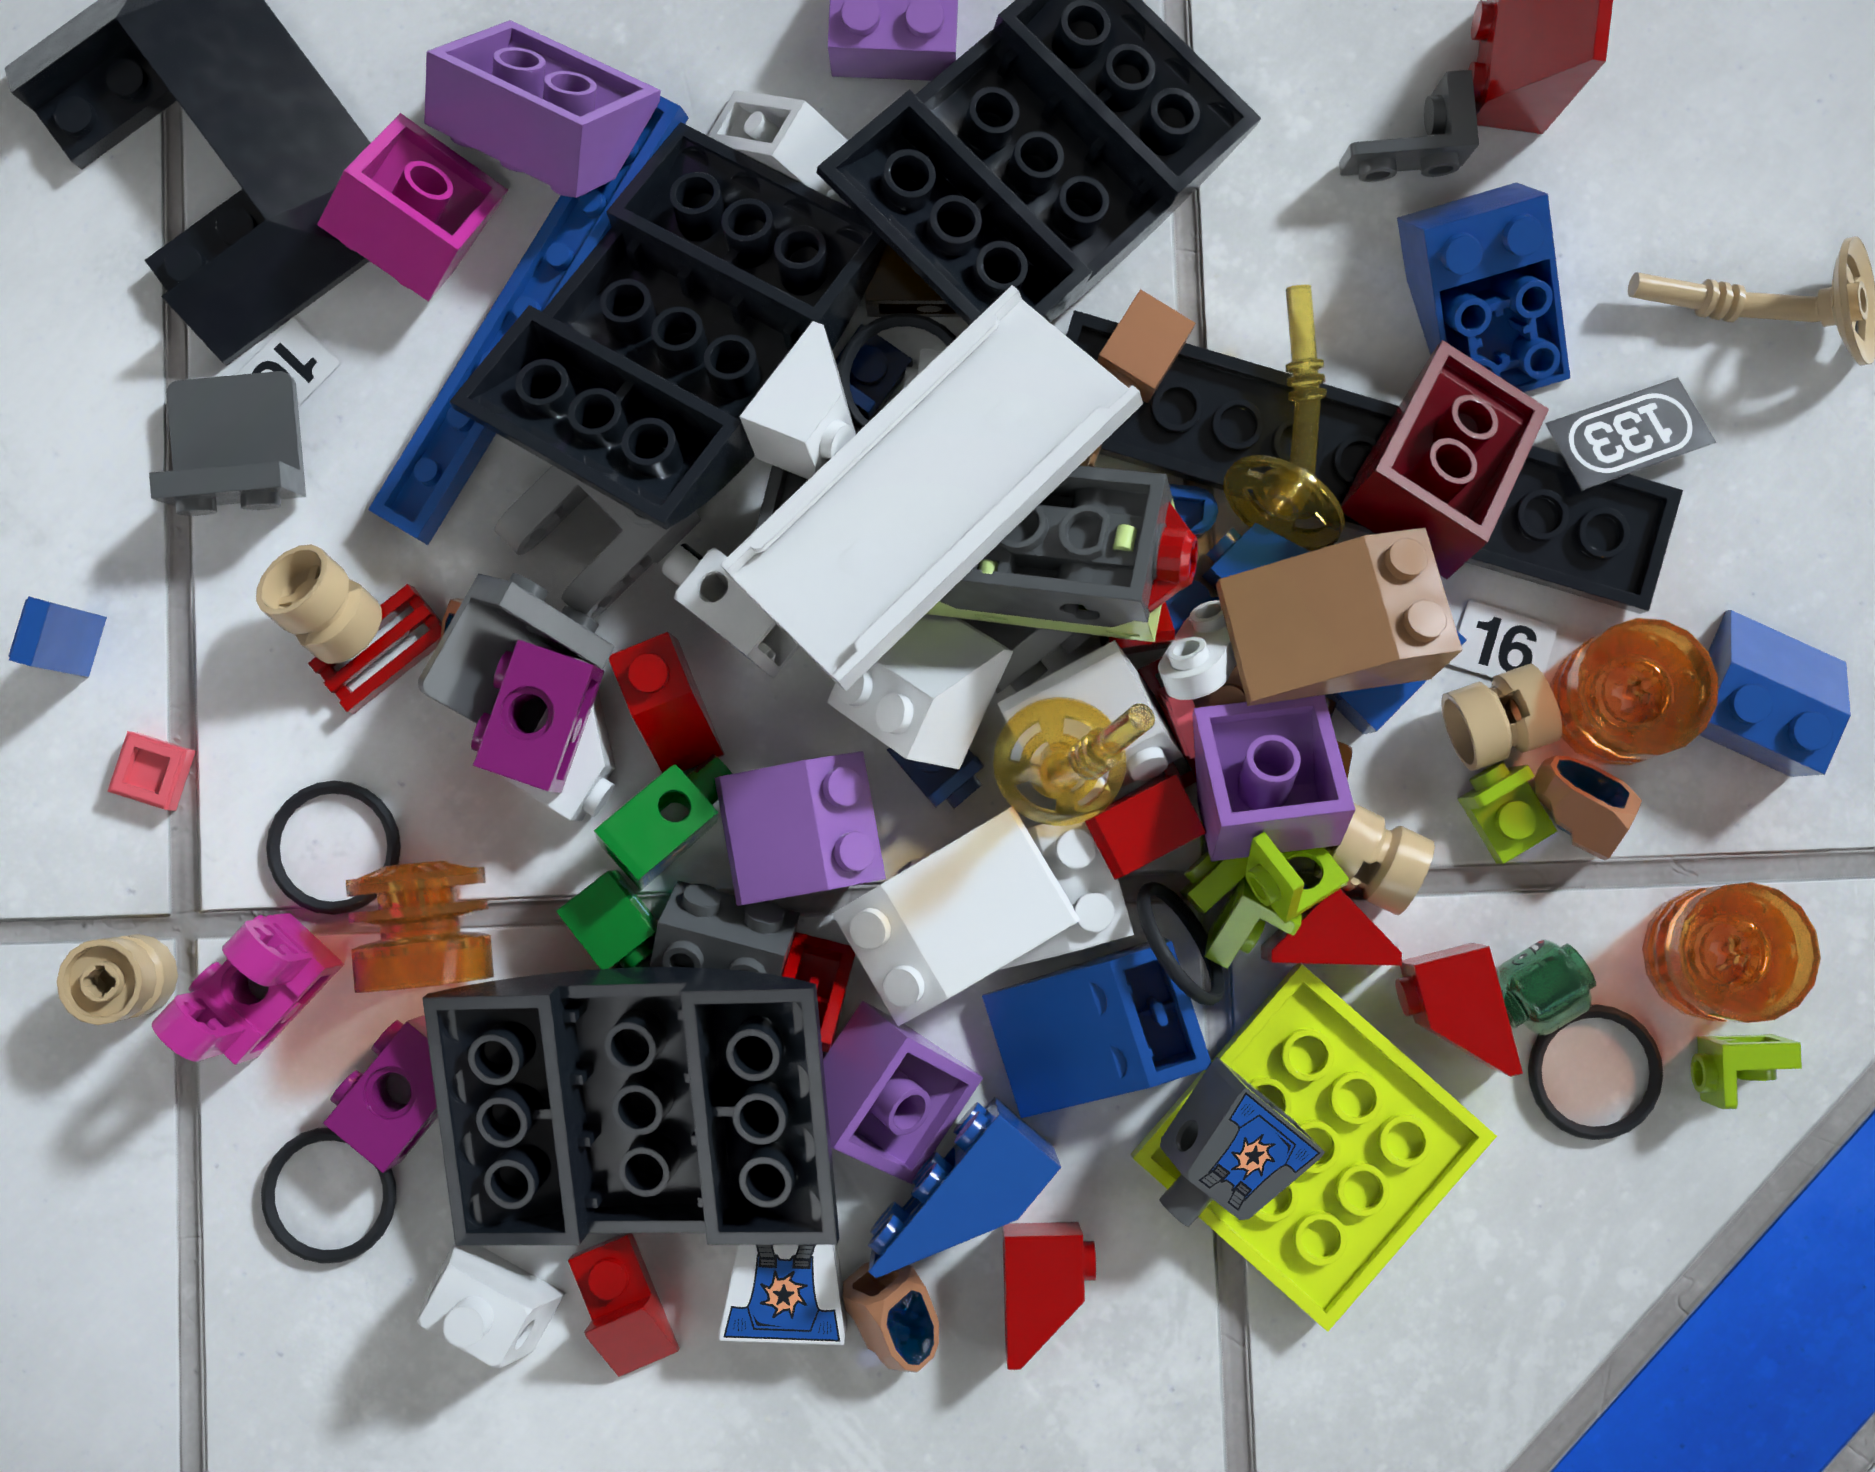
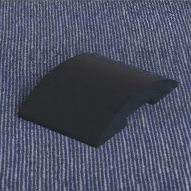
M1015 0L998 14L993 30L918 93L914 94L910 89L818 165L816 173L969 326L1011 285L1019 290L1023 301L1051 323L1093 288L1156 230L1258 125L1261 117L1142 0Z
M682 122L677 125L606 211L611 229L546 308L540 311L529 305L449 401L452 408L665 530L687 518L707 503L753 459L755 454L739 416L812 321L824 325L833 351L863 298L887 246V243L852 208Z
M633 967L567 971L495 980L432 992L422 998L455 1246L580 1245L588 1233H706L707 1245H837L840 1237L816 984L784 976L741 970L693 967Z

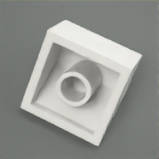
M925 614L847 691L835 683L827 703L905 759L960 769L1013 651L960 618Z
M1115 640L998 702L1003 716L1046 790L1069 815L1078 810H1090L1098 807L1109 798L1111 793L1136 780L1144 781L1161 774L1169 763L1183 757L1154 693Z

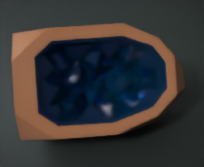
M1555 755L1545 759L1534 777L1537 798L1552 812L1557 828L1571 836L1572 845L1604 861L1609 859L1630 829L1642 802L1640 797L1619 778L1593 764L1569 756Z
M870 1262L864 1263L843 1281L845 1310L855 1321L867 1348L875 1352L888 1369L917 1373L934 1358L939 1344V1320L926 1286L910 1265L875 1278L868 1272Z

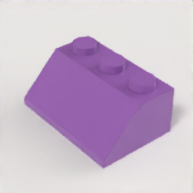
M509 20L426 52L424 124L450 136V139L460 146L475 148L499 160L500 164L509 170L524 172L550 185V188L560 195L577 198L617 177L658 106L661 90Z

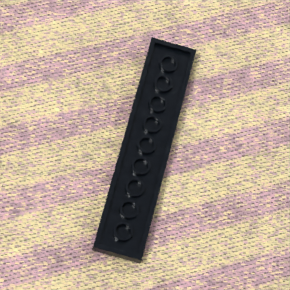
M1074 310L1066 336L1097 361L1100 352L1119 323ZM1185 343L1149 402L1143 401V405L1102 443L1099 454L1368 534H1375L1339 511V508L1362 464L1399 406ZM1532 445L1488 543L1466 563L1638 614L1648 612L1683 490L1631 474L1582 490L1562 454Z

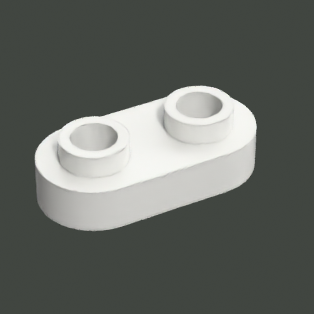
M1220 600L1208 601L1194 608L1176 634L1175 640L1171 642L1160 660L1158 669L1166 692L1170 697L1179 700L1204 697L1222 687L1232 673L1236 660Z

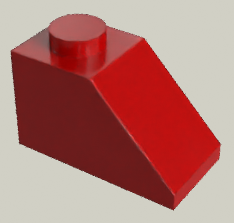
M665 632L610 655L609 662L631 716L662 773L674 764L684 772L699 766L712 754L718 758L725 755L676 637L669 632Z
M1468 943L1402 960L1400 968L1403 977L1396 979L1395 985L1399 1003L1406 1016L1413 1015L1416 1024L1493 1070L1510 1077L1523 1074L1490 946Z
M1079 1222L1009 1223L1002 1226L1005 1354L1008 1370H1021L1085 1302L1084 1281H1096L1094 1241H1083V1233Z

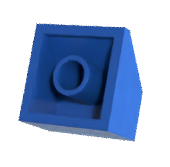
M1728 610L1723 616L1676 725L1790 777L1825 775L1851 716L1847 664L1845 661L1735 611Z

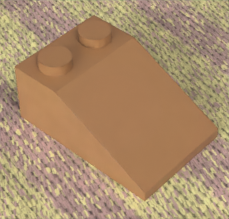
M1426 528L1364 535L1224 577L1215 584L1247 706L1429 680L1462 651Z

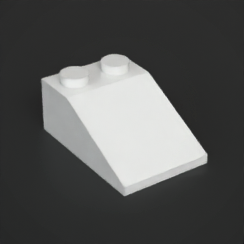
M1013 806L832 913L898 1027L953 997L1080 920Z
M1098 808L1026 828L1080 920L998 970L1075 952L1134 935L1119 880H1114L1085 823L1087 819L1099 812ZM928 856L911 860V866Z

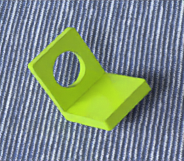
M1265 832L1252 838L1245 872L1247 882L1260 902L1266 906H1271L1284 924L1348 883V876L1325 847L1281 853ZM1295 857H1307L1314 860L1321 868L1322 880L1313 888L1303 889L1305 885L1303 880L1288 861Z

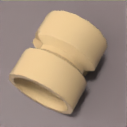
M312 544L299 545L284 552L274 560L263 573L256 589V602L260 610L283 630L294 634L304 648L317 659L327 664L342 663L359 654L375 637L382 621V608L378 601L359 583L350 580L344 569L322 548Z
M1532 663L1493 676L1490 688L1479 681L1442 695V714L1449 738L1457 755L1470 771L1508 759L1511 747L1513 746L1521 753L1528 752L1559 741L1562 736V720L1554 693L1545 676Z
M1354 803L1355 812L1341 845L1334 846L1332 850H1327L1349 878L1347 885L1341 889L1351 891L1358 886L1362 888L1363 900L1394 915H1400L1413 901L1428 873L1434 855V841L1403 826H1397L1389 831L1385 827L1384 817ZM1315 862L1314 876L1322 879L1321 868Z
M135 934L83 942L72 949L63 960L56 982L59 999L71 1015L81 1022L102 1025L152 1014L163 1007L175 991L178 972L176 960L166 945L154 937Z

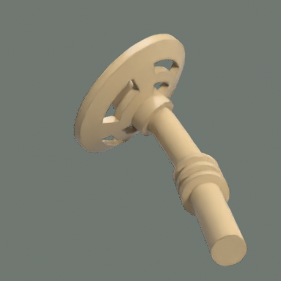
M1857 236L1846 238L1843 241L1835 262L1832 287L1820 289L1816 297L1746 292L1743 285H1731L1722 281L1718 283L1712 279H1706L1702 284L1639 272H1635L1629 281V297L1694 309L1696 316L1706 318L1709 316L1711 319H1722L1731 323L1736 321L1738 317L1803 322L1821 321L1823 327L1836 325L1846 349L1860 366L1872 364L1875 360V281L1868 253L1863 242ZM1856 321H1858V334L1855 331Z

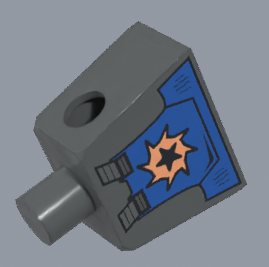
M1216 1057L1161 1138L1160 1148L1180 1171L1181 1175L1160 1197L1159 1201L1178 1221L1187 1227H1190L1213 1200L1239 1220L1250 1219L1315 1164L1325 1152L1293 1118L1221 1059Z

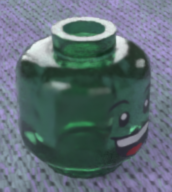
M1550 940L1538 941L1502 963L1497 969V976L1509 1022L1513 1028L1524 1024L1532 1032L1544 1036L1556 1031L1591 1008L1592 996L1590 990L1596 987L1594 975L1582 956L1568 943L1560 947Z

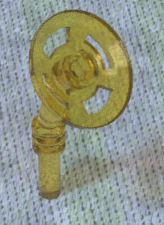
M1295 285L1285 289L1291 362L1285 365V370L1288 373H1292V376L1287 378L1286 382L1288 387L1294 388L1293 391L1288 393V400L1295 402L1290 462L1263 455L1243 457L1234 462L1227 471L1223 481V489L1230 507L1249 528L1253 524L1258 523L1311 552L1334 545L1344 530L1345 519L1343 510L1336 497L1328 487L1315 477L1321 399L1327 396V390L1320 387V384L1326 382L1325 375L1318 373V370L1325 366L1324 360L1317 358L1311 285ZM1261 466L1276 467L1264 474L1251 470ZM1247 489H1253L1254 495L1259 501V503L1271 514H1273V517L1269 515L1267 512H1265L1253 500ZM1316 514L1325 524V526L1316 529H1304L1295 527V520L1308 519Z
M1046 698L1023 707L1004 725L995 745L993 768L999 790L1016 811L1035 822L1052 826H1067L1086 821L1107 808L1118 794L1126 772L1125 749L1153 727L1155 716L1152 709L1143 703H1136L1112 722L1106 714L1095 706L1074 698ZM1064 718L1077 720L1089 726L1092 730L1081 739L1064 734ZM1039 722L1042 731L1036 733L1026 743L1021 753L1020 761L1010 759L1018 738L1028 728ZM1047 742L1048 746L1044 748L1040 756V765L1030 763L1037 748ZM1109 771L1101 791L1088 803L1080 806L1078 801L1090 793L1098 778ZM1079 780H1085L1079 788L1074 791L1071 790ZM1030 781L1031 785L1040 794L1056 799L1055 810L1045 809L1033 804L1021 794L1016 785Z

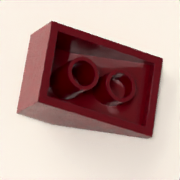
M1442 340L1431 354L1362 464L1339 511L1375 534L1426 528L1439 574L1447 580L1488 543L1549 408Z

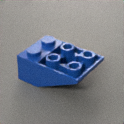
M1516 182L1397 217L1406 279L1430 356L1437 345L1443 340L1522 392L1570 379L1548 193Z
M1163 937L1172 955L1179 963L1172 941ZM1148 942L982 995L1021 1118L1148 1089L1207 1070L1211 1064L1191 998L1179 989L1168 976Z
M994 1097L986 1108L978 1102L975 1103L955 1127L953 1133L957 1137L954 1140L955 1145L944 1158L937 1152L933 1153L912 1179L915 1187L911 1192V1198L903 1207L895 1201L891 1203L871 1228L870 1232L874 1236L868 1243V1246L872 1249L868 1272L875 1278L881 1277L1018 1220L1061 1169L1054 1146L998 1098Z

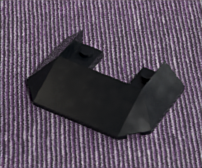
M97 0L4 68L11 93L37 114L71 162L80 169H84L176 101H178L242 189L144 260L167 290L161 297L223 364H230L369 262V260L356 251L347 248L340 240L317 224L343 171L371 142L265 0Z

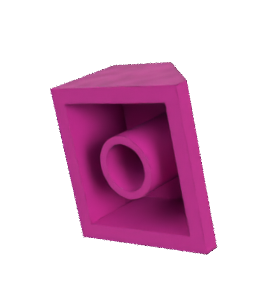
M400 113L343 171L317 225L340 240L347 248L356 251L395 278L401 285L411 289L429 302L455 271L504 199L508 189Z

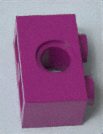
M518 639L514 651L507 650L498 663L493 685L494 688L500 690L492 713H484L474 730L471 749L477 751L473 766L548 792L562 793L605 671L589 663ZM540 697L547 705L548 719L539 731L527 733L520 723V711L527 701Z
M424 1015L408 1020L405 1024L396 1020L381 1034L371 1049L378 1057L364 1074L355 1070L340 1084L330 1098V1101L337 1107L323 1122L325 1126L382 1173L401 1163L438 1118ZM392 1072L403 1075L410 1084L411 1097L407 1104L395 1102L387 1091V1080Z

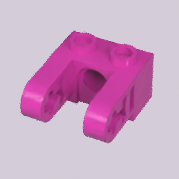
M291 913L268 915L265 917L259 915L252 920H247L222 946V951L227 960L222 965L219 962L213 963L198 975L188 989L190 993L177 995L152 1021V1028L167 1047L190 1061L199 1062L224 1054L234 1065L258 1058L341 969L344 963ZM248 978L257 984L269 987L263 999H259L252 994L249 989Z

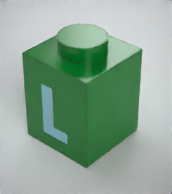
M618 870L605 872L556 911L600 969L615 968L619 964L622 968H633L652 955L654 944L651 939L656 936L658 921Z

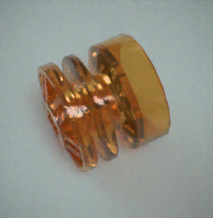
M1635 618L1607 628L1597 636L1580 644L1565 657L1550 683L1562 720V739L1575 753L1600 765L1629 766L1686 747L1707 728L1718 702V675L1709 652L1689 631L1660 619ZM1620 686L1623 687L1622 696L1632 701L1631 707L1621 710V699L1612 696V690Z
M448 861L411 863L381 867V869L360 878L345 880L346 897L377 895L378 910L348 913V922L360 926H377L380 929V940L351 949L354 992L364 993L410 989L494 977L491 935L479 932L460 931L459 918L487 910L488 899L458 902L457 899L458 886L486 883L485 867H467L448 863Z
M1753 882L1686 890L1664 902L1648 923L1642 947L1646 975L1658 995L1680 1013L1706 1021L1752 1023L1775 1020L1797 1008L1813 988L1821 960L1816 929L1803 908L1780 890ZM1719 942L1717 951L1725 956L1723 964H1717L1718 956L1709 951L1711 943Z

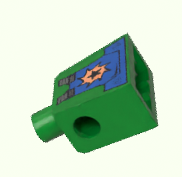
M714 754L688 776L674 764L594 830L599 845L637 888L642 891L717 823L718 811L713 806L718 801L715 778L733 773ZM670 803L682 804L689 812L679 822L668 821L660 813Z

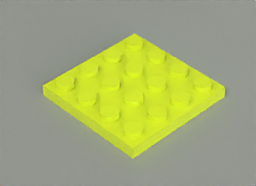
M1297 963L1215 1056L1211 1063L1216 1057L1221 1059L1293 1118L1325 1153L1315 1164L1250 1219L1239 1220L1214 1200L1198 1217L1321 1327L1329 1332L1497 1135L1303 964ZM1206 1070L1201 1072L1130 1154L1139 1165L1166 1189L1177 1180L1181 1173L1160 1148L1161 1138Z

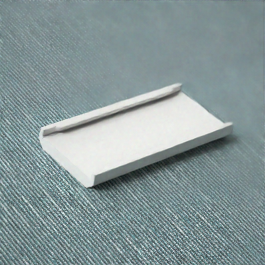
M1011 285L720 565L763 611L841 688L847 691L1143 405L1140 391L1133 385L1130 388L1124 385L1023 301L1019 290Z

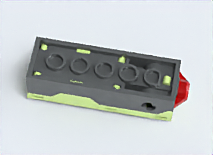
M772 465L756 529L805 484L808 479ZM1079 465L926 614L1155 642L1162 604L1193 582L1198 557V539L1175 509L1167 474Z

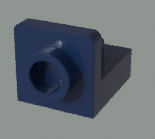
M861 323L853 336L865 325ZM878 334L871 337L860 348L853 360L850 372V391L853 401L861 415L868 421L881 411L905 377L906 367L913 366V359ZM844 347L843 350L840 352V354L838 355V357L835 359L837 368H838V365H839L840 357H841V355H842V353H843L845 347Z
M890 747L887 749V752L935 808L946 800L955 809L983 785L975 774L983 769L985 765L969 749L960 769L908 760Z

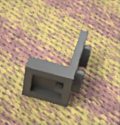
M1472 70L1446 72L1431 96L1426 98L1424 106L1425 130L1428 135L1434 136L1351 143L1339 162L1340 175H1358L1360 181L1377 182L1394 177L1398 171L1421 170L1423 176L1438 177L1459 170L1460 166H1463L1479 145Z

